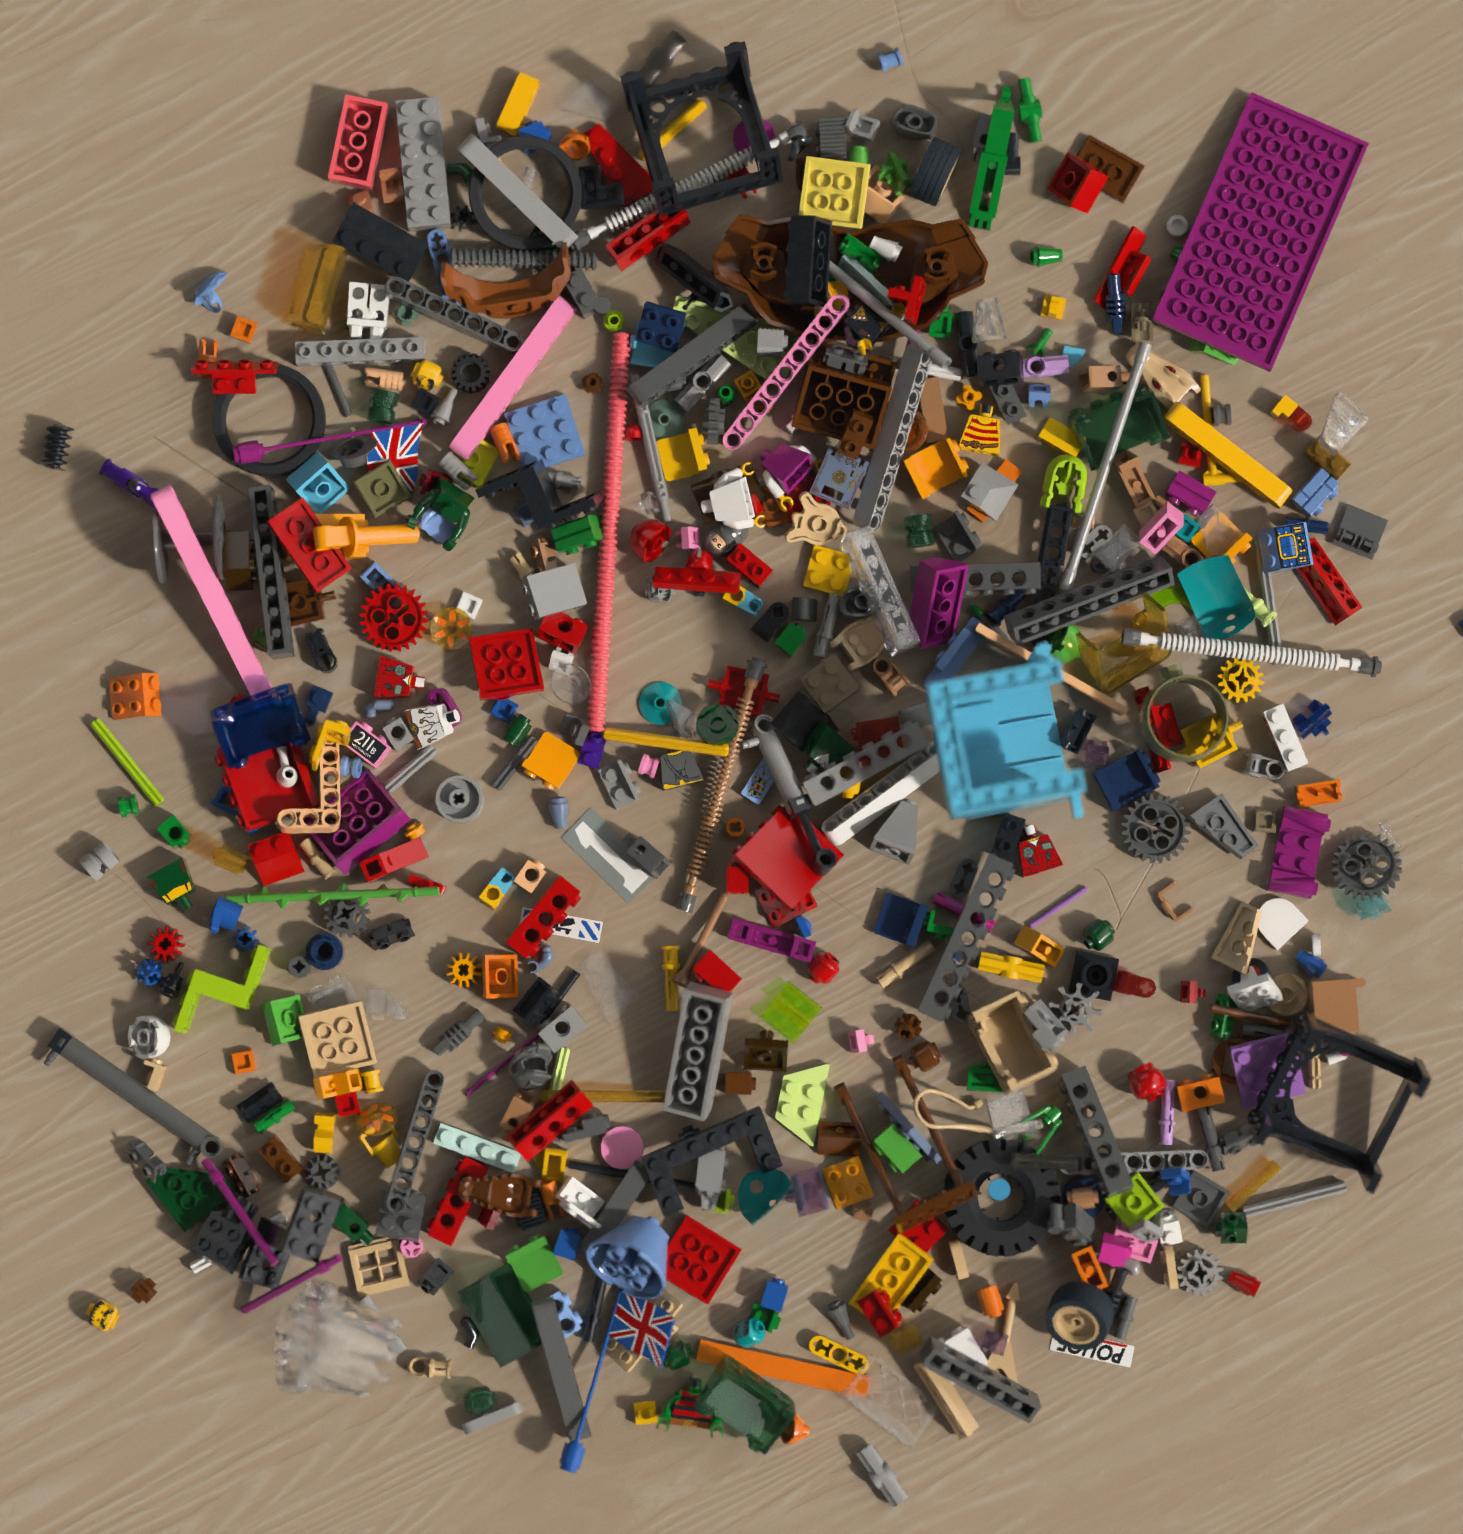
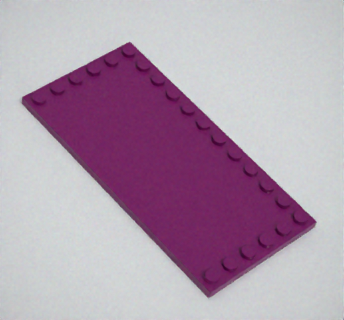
M1251 92L1152 321L1271 372L1369 143Z

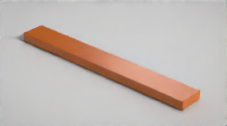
M703 1339L700 1340L696 1361L863 1398H866L870 1376Z

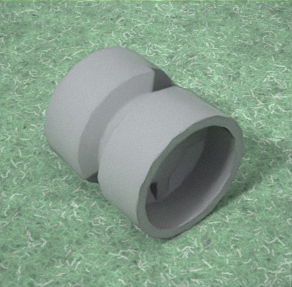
M101 841L93 848V853L85 854L79 862L98 881L106 874L107 868H114L120 860L104 841Z

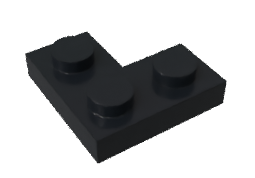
M601 165L578 167L582 186V210L625 205L623 183L603 185Z

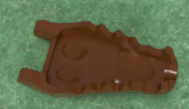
M510 1173L482 1178L464 1177L460 1182L459 1197L462 1201L479 1204L505 1216L537 1217L538 1210L529 1209L532 1186L541 1187L542 1180Z

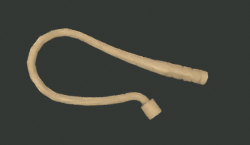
M929 1088L919 1092L913 1101L916 1118L927 1128L962 1129L995 1137H1007V1130L985 1125L929 1124L921 1117L918 1110L920 1097L927 1093L948 1098L967 1110H977L980 1108L983 1102L979 1098L974 1100L971 1105H967L946 1092Z

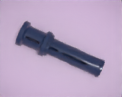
M1014 591V595L1001 598L999 604L991 612L988 611L986 615L1000 627L1004 616L1013 613L1015 607L1028 594H1023V591Z

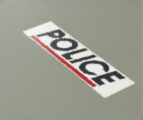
M1052 1337L1050 1350L1130 1367L1135 1346L1104 1340L1096 1348L1076 1350L1061 1345Z

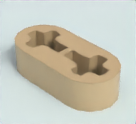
M959 1238L948 1240L958 1280L969 1278Z

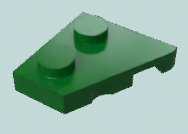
M988 1061L968 1068L966 1091L1004 1093Z

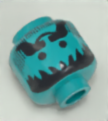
M752 1316L737 1322L733 1330L734 1341L743 1348H750L762 1342L765 1338L764 1324Z

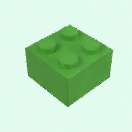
M894 1123L888 1125L873 1139L875 1142L873 1147L881 1156L887 1155L890 1159L887 1163L895 1172L900 1170L901 1173H904L922 1157Z

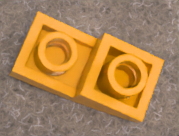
M752 370L733 380L746 405L762 387ZM756 400L755 408L758 411H764L765 405L761 400ZM772 406L771 409L767 412V414H768L769 412H771V411L774 410V407H773V406Z

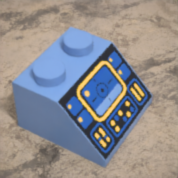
M1306 522L1257 531L1264 574L1279 573L1313 565Z

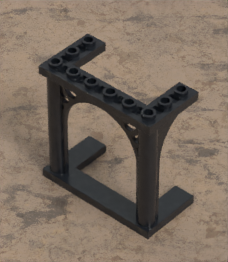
M745 41L732 42L724 47L727 64L725 67L718 66L707 72H696L686 78H675L668 83L651 85L647 89H645L641 70L637 72L630 71L620 76L628 112L631 111L652 181L659 217L783 182L780 154L777 147L771 148L750 80L751 73ZM730 83L731 88L729 92L720 94V86ZM713 87H714V90H713V91H707V90H706V89H710V88H713ZM735 94L738 100H731L730 98ZM710 97L724 101L737 111L744 123L758 171L677 194L673 177H670L660 143V133L664 120L676 106L693 98ZM674 99L671 103L667 102V100ZM661 103L664 105L665 110L663 112H655L651 109V105ZM650 116H652V117H654V118H659V121L656 122V123H653V120H654V119H653V118L650 119Z
M1304 1009L1303 1013L1299 1014L1295 1020L1296 1027L1293 1033L1290 1032L1286 1038L1284 1051L1280 1052L1276 1058L1275 1063L1277 1065L1274 1071H1270L1267 1076L1265 1089L1261 1090L1257 1096L1258 1103L1255 1109L1252 1108L1248 1114L1247 1120L1254 1141L1263 1146L1268 1137L1284 1139L1358 1171L1365 1190L1374 1194L1383 1177L1377 1161L1412 1092L1415 1096L1423 1098L1432 1079L1423 1060L1416 1057L1410 1060L1315 1018L1312 1011ZM1319 1039H1322V1042L1328 1043V1045L1325 1048H1322ZM1314 1043L1316 1044V1048L1313 1052H1309L1305 1049L1308 1048L1311 1050ZM1299 1050L1304 1054L1300 1060L1296 1059V1056L1299 1057ZM1324 1053H1346L1404 1078L1366 1153L1312 1130L1303 1124L1294 1113L1290 1099L1291 1085L1298 1070L1310 1059ZM1289 1071L1292 1072L1291 1076H1287ZM1280 1089H1284V1090H1285V1093H1284L1283 1096H1277V1095H1279V1094L1281 1093V1092H1280ZM1276 1102L1286 1103V1108L1281 1112H1273L1271 1110L1272 1105ZM1287 1114L1291 1115L1290 1121L1285 1118Z

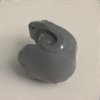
M535 1043V1045L521 1048L514 1054L508 1070L513 1083L518 1088L526 1091L544 1086L547 1081L552 1079L551 1075H548L547 1066L552 1060L551 1049L548 1044Z

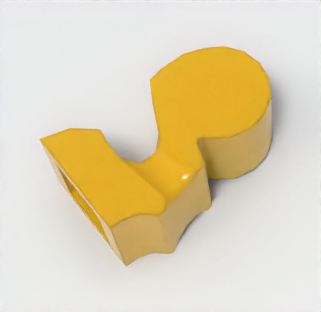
M316 1112L314 1122L318 1126L314 1133V1153L332 1154L336 1113Z

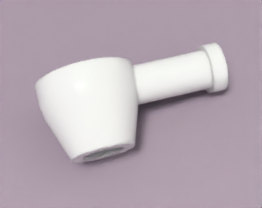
M287 746L278 747L276 749L279 754L281 768L276 774L277 782L282 787H292L298 780L297 770L289 765ZM285 772H291L292 777L287 778L285 776Z

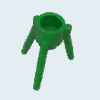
M1053 1104L1050 1106L1046 1105L1041 1110L1021 1120V1123L1025 1124L1042 1115L1040 1117L1042 1121L1021 1139L1022 1142H1025L1044 1125L1048 1127L1052 1125V1128L1036 1150V1155L1040 1154L1057 1127L1063 1123L1061 1121L1063 1114Z

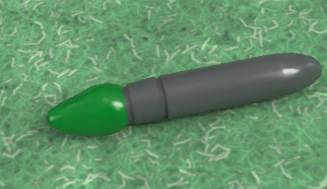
M976 605L970 606L975 617L979 618L989 629L1008 639L1007 635L984 614L980 607Z

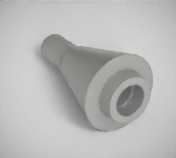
M450 388L446 398L430 415L434 424L440 427L450 425L453 401L458 390Z

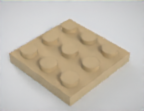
M362 1000L298 1016L314 1078L377 1063Z

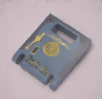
M830 445L809 493L849 510L869 462L865 461L863 467L860 468L858 467L861 462L859 457L857 460H854L837 452L835 456H832L831 453L834 447ZM824 485L844 493L841 501L821 493Z

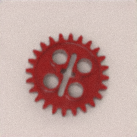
M387 583V589L384 590L380 585L379 593L374 590L371 591L373 598L365 597L368 605L362 604L361 607L366 611L359 613L360 616L365 617V620L360 621L359 624L366 625L362 633L369 632L367 641L374 638V647L380 643L382 651L386 646H389L390 652H392L393 647H397L398 652H401V646L404 645L408 650L409 642L414 645L417 644L415 637L423 638L420 630L427 631V628L422 624L429 622L428 619L423 618V615L429 612L428 610H422L426 602L419 603L421 594L416 597L413 596L415 589L408 592L406 584L402 589H399V583H396L395 588H391L390 583ZM392 597H399L402 604L398 608H393L390 606L389 600ZM405 605H409V608L398 616L397 623L392 621L383 630H379V627L390 619L391 612L396 614ZM377 610L385 614V619L381 622L375 621L373 618V613ZM407 613L415 616V622L411 625L403 621V616ZM388 628H397L399 635L396 638L388 637L386 633Z

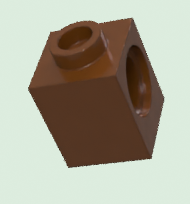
M726 1072L725 1094L751 1095V1090H756V1077H752V1073Z

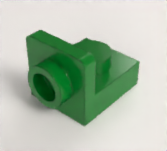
M947 305L942 314L929 326L930 337L950 338L953 315L952 307Z
M754 1303L750 1316L759 1319L764 1324L767 1332L772 1333L773 1329L777 1330L781 1321V1317H778L779 1311Z

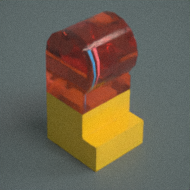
M1287 395L1270 412L1276 419L1279 415L1284 417L1291 423L1292 428L1296 432H1305L1312 424L1311 416Z

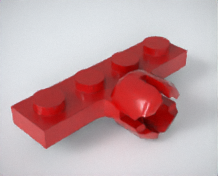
M698 550L692 551L687 557V563L684 568L655 566L653 588L739 594L741 572L712 570L713 558L705 550H702L701 557H697Z

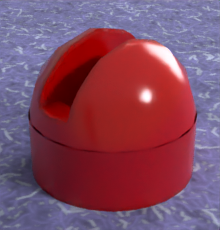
M630 425L625 429V441L642 439V432L638 426Z

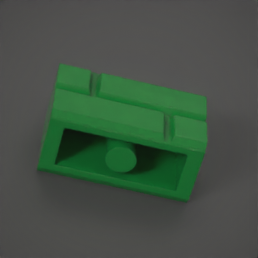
M587 515L551 528L557 552L572 555L578 553V548L584 546L585 549L597 546V541L603 539L597 516Z

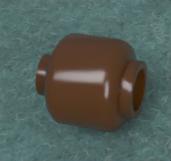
M925 1040L911 1048L912 1056L909 1057V1060L914 1069L919 1067L922 1072H926L940 1064L942 1055L935 1042L931 1043Z

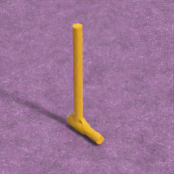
M1201 375L1204 421L1213 427L1209 376ZM1207 456L1208 471L1202 475V484L1215 486L1241 482L1237 479L1240 477H1235L1232 474L1224 475L1220 470H1217L1216 462Z

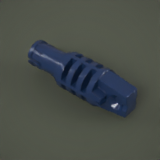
M1111 273L1106 275L1108 283V293L1105 296L1107 323H1112L1113 333L1119 334L1122 333V322L1126 321L1125 297L1123 292H1121L1120 273Z

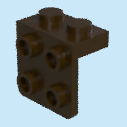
M928 1268L903 1304L913 1313L917 1310L921 1312L928 1304L926 1301L930 1294L935 1295L942 1287L940 1284L942 1279Z

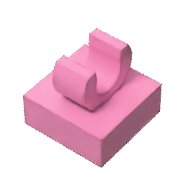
M681 527V531L675 533L676 536H681L682 543L676 544V547L687 550L701 549L699 528Z
M864 1029L848 1032L851 1053L867 1051L866 1044L874 1043L873 1035L865 1036Z

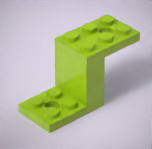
M258 945V948L253 949L250 960L253 961L251 968L246 969L243 981H246L245 985L201 969H195L194 972H190L186 983L189 985L188 991L186 993L183 992L179 1005H182L179 1014L176 1013L173 1019L174 1031L181 1034L188 1033L201 994L243 1009H251L271 948Z

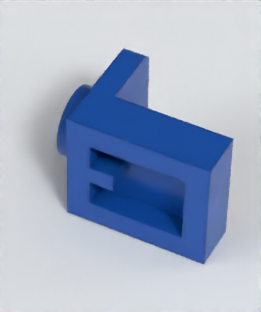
M1182 1167L1160 1170L1161 1179L1169 1185L1170 1196L1191 1193L1190 1173Z

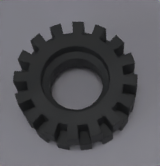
M466 353L464 356H459V359L454 361V365L451 368V376L456 387L465 393L469 392V394L480 392L490 381L491 373L488 363L482 356H478L475 353ZM469 365L476 366L479 370V376L474 381H467L463 377V370Z

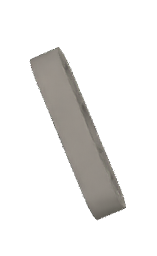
M517 1401L461 1425L466 1435L517 1415L524 1410L521 1402Z

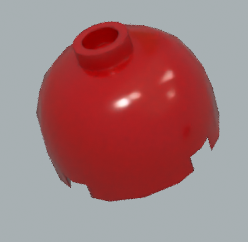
M648 519L636 524L631 530L630 539L633 553L644 562H653L664 552L665 548L662 545L665 543V540L670 541L671 528L656 519Z

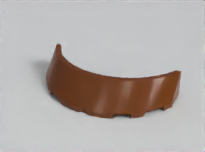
M567 242L562 244L556 258L545 269L520 281L493 283L477 280L460 273L447 262H441L440 279L445 294L451 300H456L476 314L480 312L489 314L492 318L501 319L531 315L542 310V307L549 302H554L560 296V292L565 287L567 281H569L571 268Z

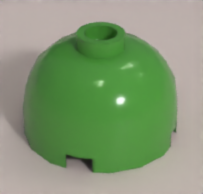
M1074 624L1057 630L1054 635L1052 633L1048 635L1046 643L1048 642V645L1051 646L1049 651L1053 660L1060 659L1061 664H1066L1081 656L1083 652V635Z

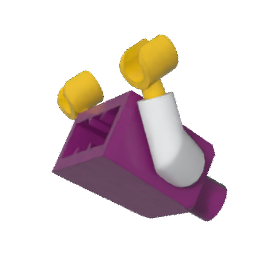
M780 444L773 452L764 449L760 454V460L763 461V478L766 486L773 496L781 501L779 506L784 512L787 511V508L783 505V502H788L792 507L793 500L788 496L785 497L783 494H789L812 469L817 475L819 471L818 466L821 467L823 460L817 461V457L802 445L787 446Z

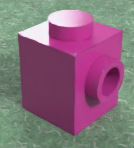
M1104 1232L1098 1261L1113 1267H1124L1125 1260H1130L1132 1247H1129V1238Z

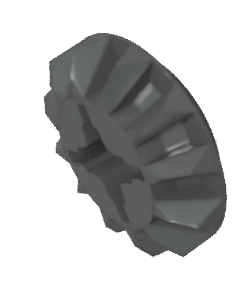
M327 1155L313 1157L305 1168V1178L311 1186L317 1189L332 1187L337 1182L340 1174L337 1162ZM318 1163H320L323 1169L331 1168V1171L325 1174V1182L321 1176L313 1175L319 1171Z

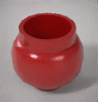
M1151 1062L1137 1067L1127 1075L1130 1080L1129 1087L1131 1093L1138 1100L1152 1102L1163 1095L1161 1091L1166 1085L1165 1077Z

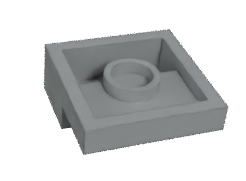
M1041 999L1024 1012L1029 1024L1037 1028L1032 1036L1038 1047L1044 1048L1045 1051L1049 1049L1052 1052L1066 1040L1064 1035L1069 1031Z

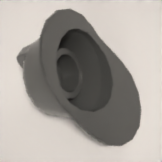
M346 438L333 445L331 454L338 458L344 467H360L367 463L368 453L378 443L375 438Z

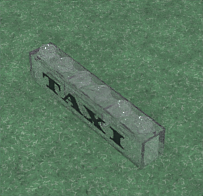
M870 526L847 533L841 539V548L850 560L851 571L858 578L859 589L865 594L869 611L873 612L876 619V627L884 637L886 650L890 651L893 657L916 648L921 643Z

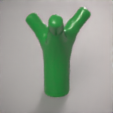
M1046 328L1040 338L1033 344L1027 345L1026 349H1033V355L1040 350V356H1045V344L1053 334V331Z

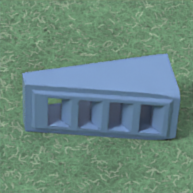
M374 560L358 574L377 593H379V586H383L387 581L390 582L391 588L396 585V582ZM376 568L378 571L368 579L367 576ZM382 574L384 577L374 585L373 582ZM392 597V598L389 600L390 606H391L399 597Z

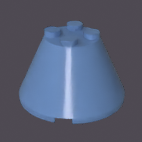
M632 1216L631 1219L592 1241L588 1246L586 1258L592 1270L609 1286L615 1284L624 1289L622 1293L631 1297L654 1299L662 1294L666 1286L667 1243L669 1235L659 1226V1221L654 1217Z

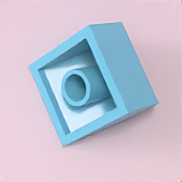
M318 451L286 478V481L301 498H304L316 514H323L351 489Z

